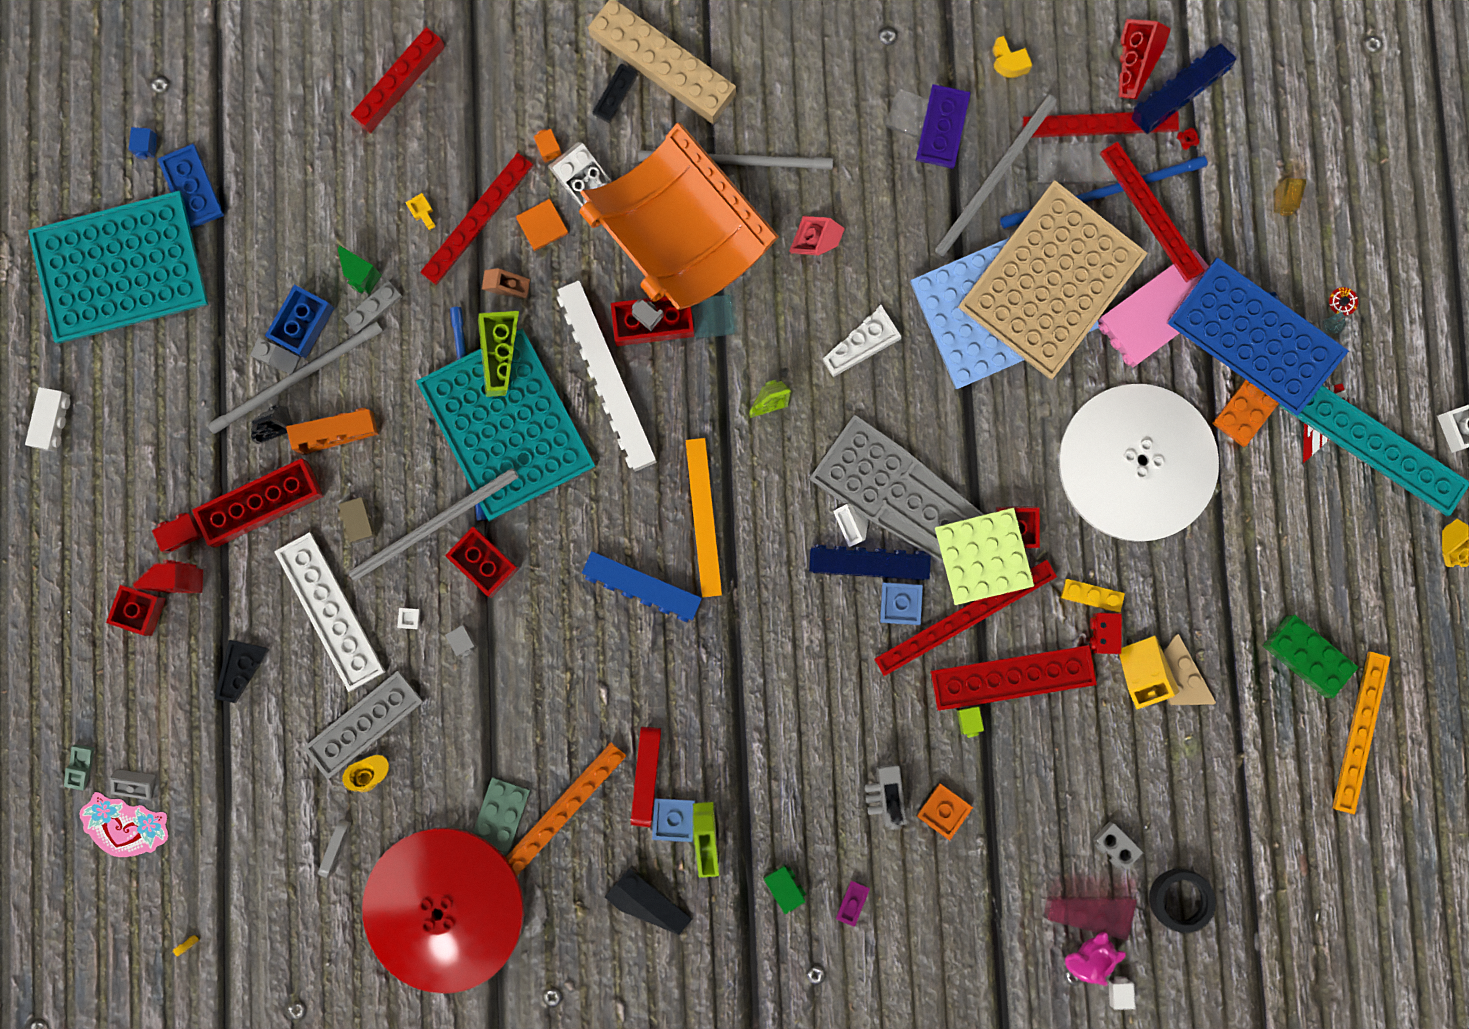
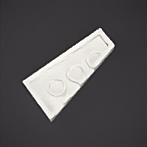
M880 305L856 330L854 329L843 342H840L823 358V362L831 375L835 377L901 339V335L882 305Z

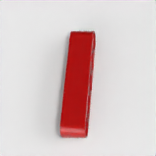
M641 726L631 826L651 828L661 728Z

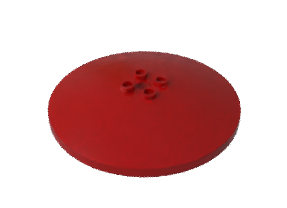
M447 827L431 828L403 838L389 848L378 860L365 886L362 914L368 942L378 960L392 975L419 990L432 993H455L482 984L497 973L507 962L521 935L524 920V901L515 871L495 846L478 835L465 830ZM434 909L442 910V919H437L434 916Z

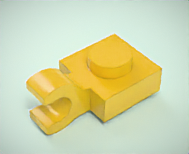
M423 193L405 202L416 221L422 218L428 230L436 227L429 216V213L433 212Z

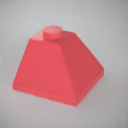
M803 216L789 252L819 256L839 245L845 228L831 218Z

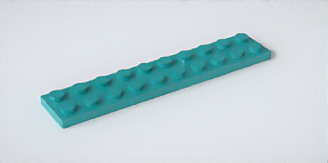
M1323 385L1298 416L1279 404V407L1445 516L1452 514L1469 487L1468 480Z

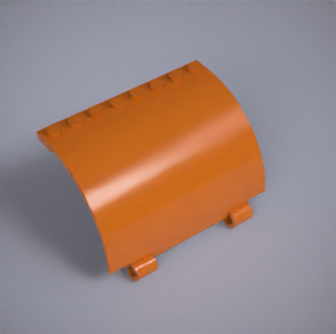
M676 123L665 137L664 142L633 170L604 186L582 190L580 193L587 203L580 208L579 213L592 228L602 224L645 275L646 278L641 282L640 286L652 301H658L666 295L677 310L696 305L730 285L745 273L779 236L681 123Z

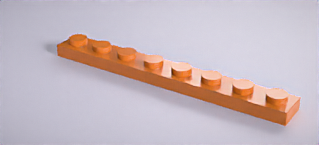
M612 742L505 857L515 871L516 876L519 875L627 756Z

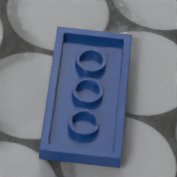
M194 144L158 158L171 193L176 191L182 192L191 229L224 216L197 147Z

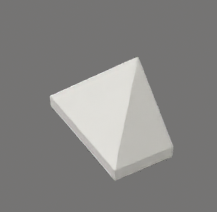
M846 504L833 511L849 547L866 539L869 520L857 513L851 504Z

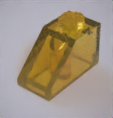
M1286 178L1273 190V213H1280L1281 216H1290L1300 208L1306 179Z

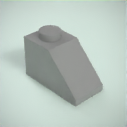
M259 337L250 354L256 360L290 375L294 373L300 360L299 356Z

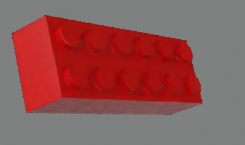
M301 458L194 508L192 512L207 545L216 548L324 497L308 461Z

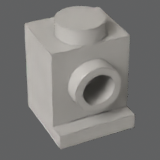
M638 299L632 306L633 317L650 331L664 317L663 311L659 310L656 312L657 308L649 301L646 303Z

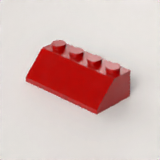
M163 560V563H155L133 584V588L162 593H202L203 569L197 568L195 564L176 560Z

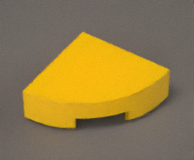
M192 935L183 944L174 948L172 952L178 957L200 940L196 935Z

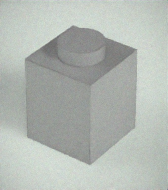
M465 625L445 635L456 656H463L465 658L474 653L473 649L477 647Z

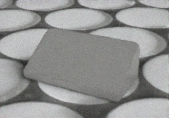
M118 769L110 777L111 794L151 800L155 775Z

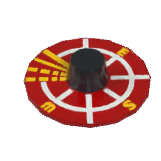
M1337 288L1330 294L1329 306L1336 314L1348 316L1357 309L1358 297L1349 288Z

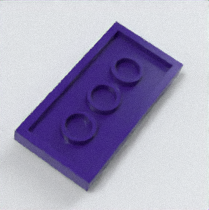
M932 84L915 161L954 169L971 92Z

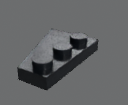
M229 640L214 699L237 703L270 648Z

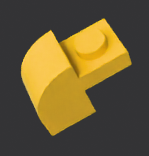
M1005 37L996 38L993 46V53L996 57L993 65L995 70L1008 78H1015L1029 73L1032 63L1026 48L1011 53Z

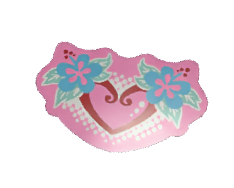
M95 792L90 802L83 806L79 813L80 819L84 824V832L89 834L102 850L112 856L130 857L145 852L152 853L156 850L157 846L164 844L168 839V831L165 825L167 821L166 813L151 812L141 805L132 807L127 805L122 799H109L100 792Z

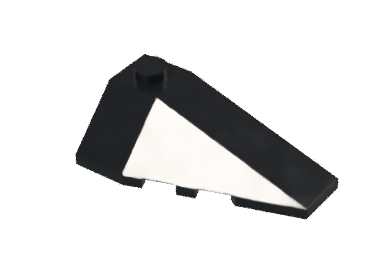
M274 405L269 408V411L263 412L251 423V440L260 444L288 434L286 426L293 425L288 409L284 406Z
M632 866L628 868L605 896L619 911L677 935H680L692 921L689 915Z

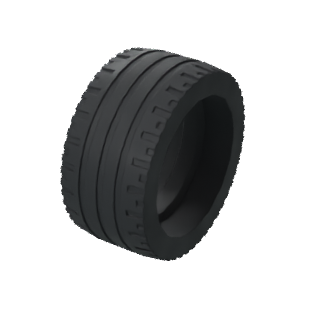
M1171 869L1160 874L1152 884L1149 894L1151 910L1157 920L1169 929L1180 933H1192L1203 929L1213 918L1216 910L1215 893L1211 885L1201 875L1187 869ZM1180 880L1192 882L1197 886L1201 898L1198 911L1193 917L1184 921L1173 919L1164 908V897L1167 889L1171 884Z

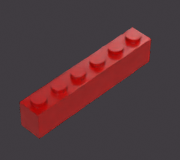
M425 27L351 112L350 115L355 122L371 134L445 48L441 38Z

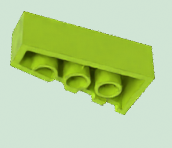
M519 311L479 313L478 325L486 397L505 396L507 394Z

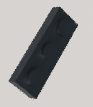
M620 63L594 108L593 115L610 124L635 81L638 72Z

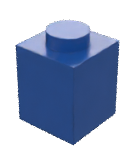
M131 127L128 150L139 159L155 157L157 134L150 128Z

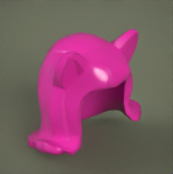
M1102 932L1096 937L1085 941L1077 953L1067 955L1065 965L1081 981L1107 986L1108 983L1105 978L1112 973L1115 964L1125 958L1126 953L1124 951H1116L1114 945L1108 940V935Z

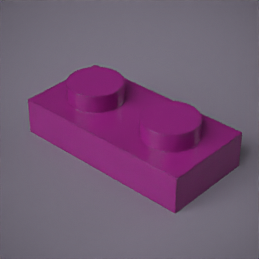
M850 880L835 919L855 927L870 888Z

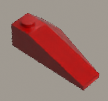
M1126 19L1121 36L1123 53L1120 56V62L1122 63V72L1119 76L1120 98L1137 100L1166 47L1171 28L1159 21Z

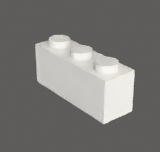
M38 388L25 445L57 452V448L61 444V431L66 423V410L70 406L69 394L57 390Z

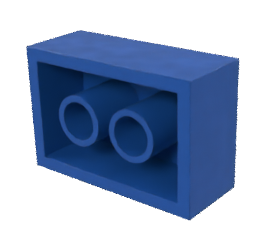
M294 284L265 336L306 359L332 314L334 307L327 301Z

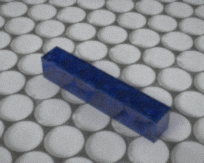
M1222 43L1216 47H1210L1201 58L1197 57L1190 64L1189 68L1180 70L1176 78L1167 80L1163 84L1162 89L1153 91L1145 102H1139L1133 109L1134 113L1131 119L1148 135L1230 71L1237 58Z
M816 544L814 548H810L808 573L928 581L930 579L931 555H926L925 551H914V554H906V550H894V553H886V549L874 548V552L866 551L864 547H854V550H846V546H834V549H826V545Z

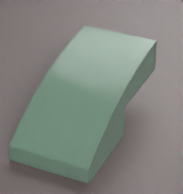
M78 744L71 746L70 765L65 770L64 787L85 790L93 762L94 747Z

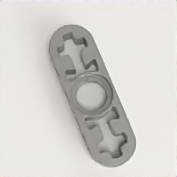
M343 819L339 820L320 865L318 875L325 878L331 876L349 832L350 822Z

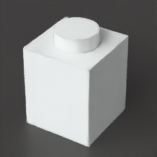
M1114 977V980H1108L1110 1006L1114 1010L1135 1009L1134 983L1127 980V977Z

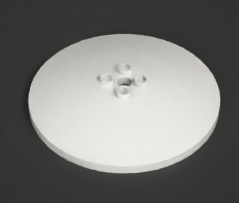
M1121 385L1096 395L1085 403L1073 416L1064 432L1060 445V479L1070 503L1077 513L1095 529L1122 540L1137 542L1153 541L1168 537L1186 528L1208 505L1218 479L1219 456L1217 445L1206 420L1183 397L1154 385ZM1139 455H1144L1147 458L1145 466L1138 463Z

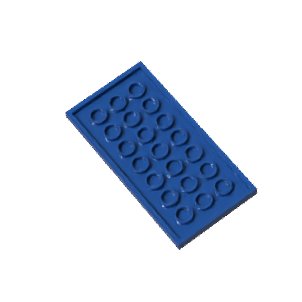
M1218 257L1215 258L1167 322L1172 328L1297 416L1349 352L1345 347Z

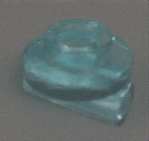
M1342 312L1323 320L1326 331L1337 333L1343 330L1346 322Z

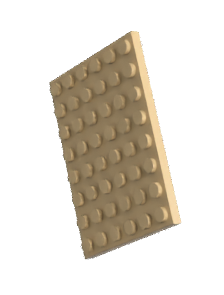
M1054 180L957 308L1052 380L1148 253Z

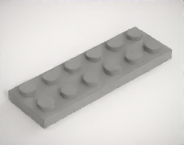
M397 671L304 746L303 749L328 780L424 701L401 672Z

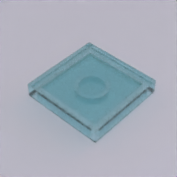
M730 295L710 297L692 306L696 339L735 334Z

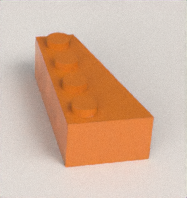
M364 407L354 410L355 412L340 413L328 418L286 426L291 449L301 455L379 435L374 414L370 409Z

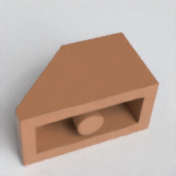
M499 268L485 270L482 290L497 295L527 298L530 279Z

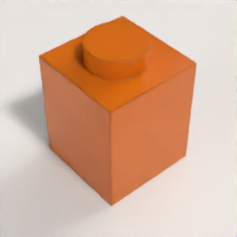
M551 129L540 130L533 136L544 163L562 155Z

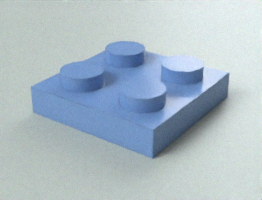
M882 583L880 623L921 625L923 585Z
M655 798L652 840L693 842L692 813L695 800Z

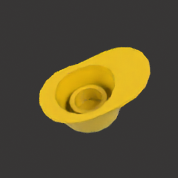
M373 755L350 765L344 771L342 782L348 790L369 792L386 777L389 763L382 755Z

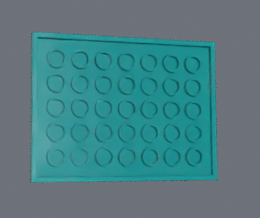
M180 191L28 230L54 343L56 344L209 305L183 195Z
M523 328L516 331L508 390L505 396L486 397L481 349L416 380L473 492L509 469H514L517 472V479L479 502L489 522L595 468L594 462Z

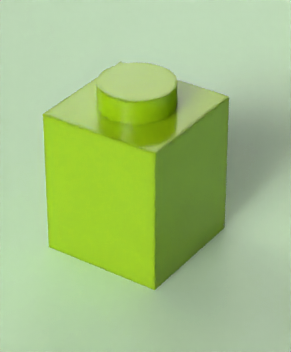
M979 707L957 710L961 734H967V738L979 736V732L984 731Z

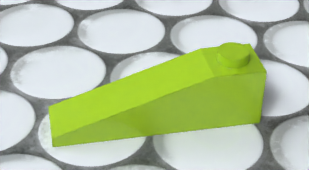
M772 380L766 382V386L762 387L749 411L750 418L788 407L790 398L789 388L782 381Z

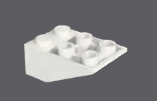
M577 142L548 166L581 207L587 203L580 193L582 190L595 189L611 183V180L584 144Z

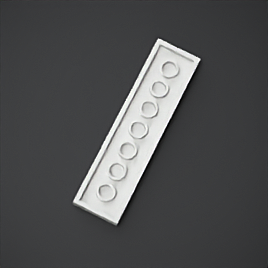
M309 532L274 551L348 692L385 673L313 534Z

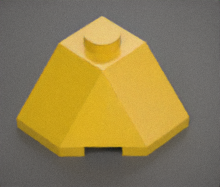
M1458 518L1442 530V554L1447 567H1454L1455 565L1461 567L1469 566V525Z

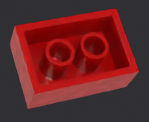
M473 526L445 555L490 598L519 570L514 563Z

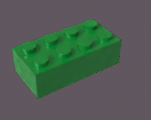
M1296 615L1286 616L1262 645V647L1324 698H1334L1359 668Z

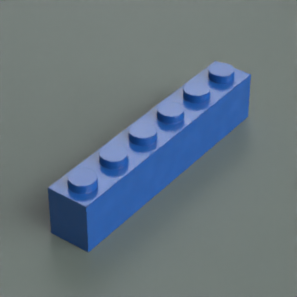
M592 551L582 571V574L586 575L585 580L595 584L597 581L604 583V588L614 591L615 588L623 591L621 595L633 599L634 596L640 598V603L651 607L652 604L659 606L658 611L668 615L670 612L677 614V619L688 623V620H694L702 598Z

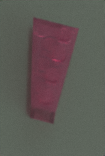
M1047 896L1043 917L1050 921L1097 933L1105 932L1109 936L1128 940L1137 899L1131 896Z

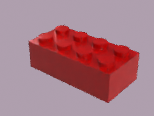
M663 296L655 302L651 298L640 299L646 303L648 301L657 308L656 312L659 310L663 311L664 317L652 331L632 315V306L637 300L610 303L616 346L694 337L691 307L677 310L667 296Z

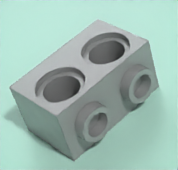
M1110 821L1093 838L1097 843L1095 847L1102 854L1107 853L1111 857L1109 861L1117 869L1121 867L1127 870L1143 854ZM1111 834L1113 842L1110 845H1106L1105 838ZM1126 849L1128 856L1126 859L1121 860L1120 852Z

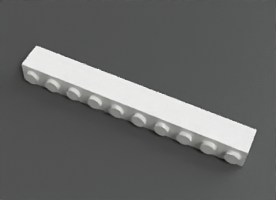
M580 281L557 289L559 292L557 300L560 307L565 306L567 311L564 314L568 325L572 324L575 331L571 332L576 343L580 342L582 349L579 350L583 361L588 360L590 365L587 367L591 379L594 377L596 379L597 385H594L598 396L602 395L605 400L602 403L605 413H610L613 419L609 421L614 432L618 431L620 438L617 439L621 450L625 449L628 454L625 457L628 467H633L636 472L657 463Z

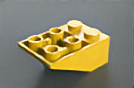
M1156 635L1121 648L1119 656L1128 690L1136 709L1174 697L1180 692Z

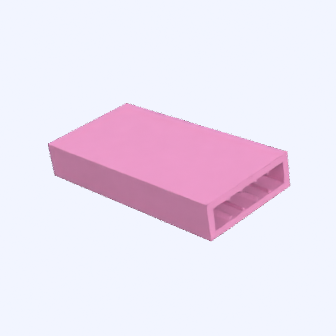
M1193 249V254L1206 271L1209 266L1196 249ZM1173 264L1098 320L1099 330L1103 334H1107L1112 347L1120 351L1123 355V361L1128 366L1130 365L1134 368L1180 334L1168 325L1167 322L1205 271L1186 283Z

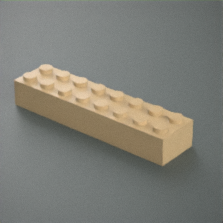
M609 0L588 26L590 37L712 124L715 123L736 95V86L616 0Z

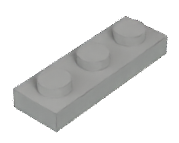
M387 281L347 315L344 320L358 334L401 299L402 296Z

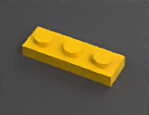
M1065 579L1061 599L1121 613L1125 593Z

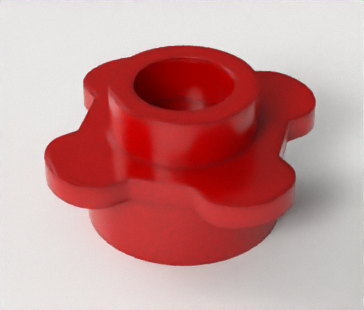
M1188 128L1184 132L1177 134V139L1180 140L1183 150H1188L1189 147L1197 146L1200 143L1198 134L1193 128Z

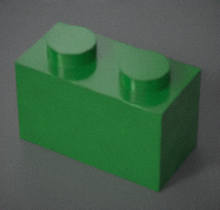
M783 864L765 875L763 879L786 915L805 903L804 896L807 894L801 884L797 886L793 879L796 876L791 867L786 868Z

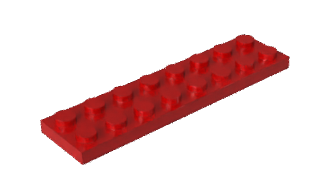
M1090 645L930 671L937 711L1097 685Z

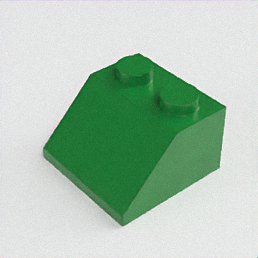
M339 245V258L343 275L348 279L347 284L360 294L365 292L370 295L382 275L372 264Z

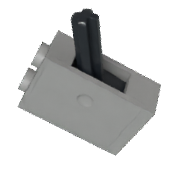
M896 764L875 766L877 783L865 784V792L878 791L879 794L866 795V802H880V806L868 807V814H881L882 823L886 827L888 826L890 830L900 829L902 825L906 824L899 766Z

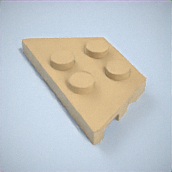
M1179 634L1174 635L1170 644L1163 650V654L1180 692L1176 696L1168 698V703L1170 705L1215 704L1216 702L1182 639Z

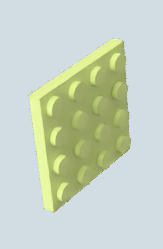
M1014 507L935 527L955 605L1034 586Z

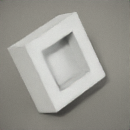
M399 608L397 628L419 629L421 610Z

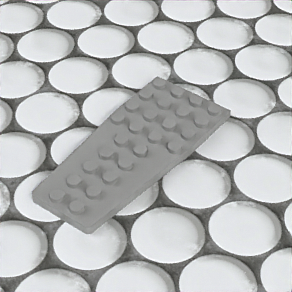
M855 414L809 478L810 481L843 504H851L857 513L943 564L944 561L935 527L984 515L904 448Z

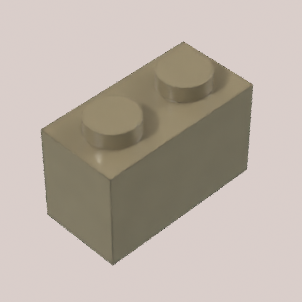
M360 497L339 504L340 510H338V515L341 522L344 521L345 529H343L346 540L356 544L377 537L365 498Z

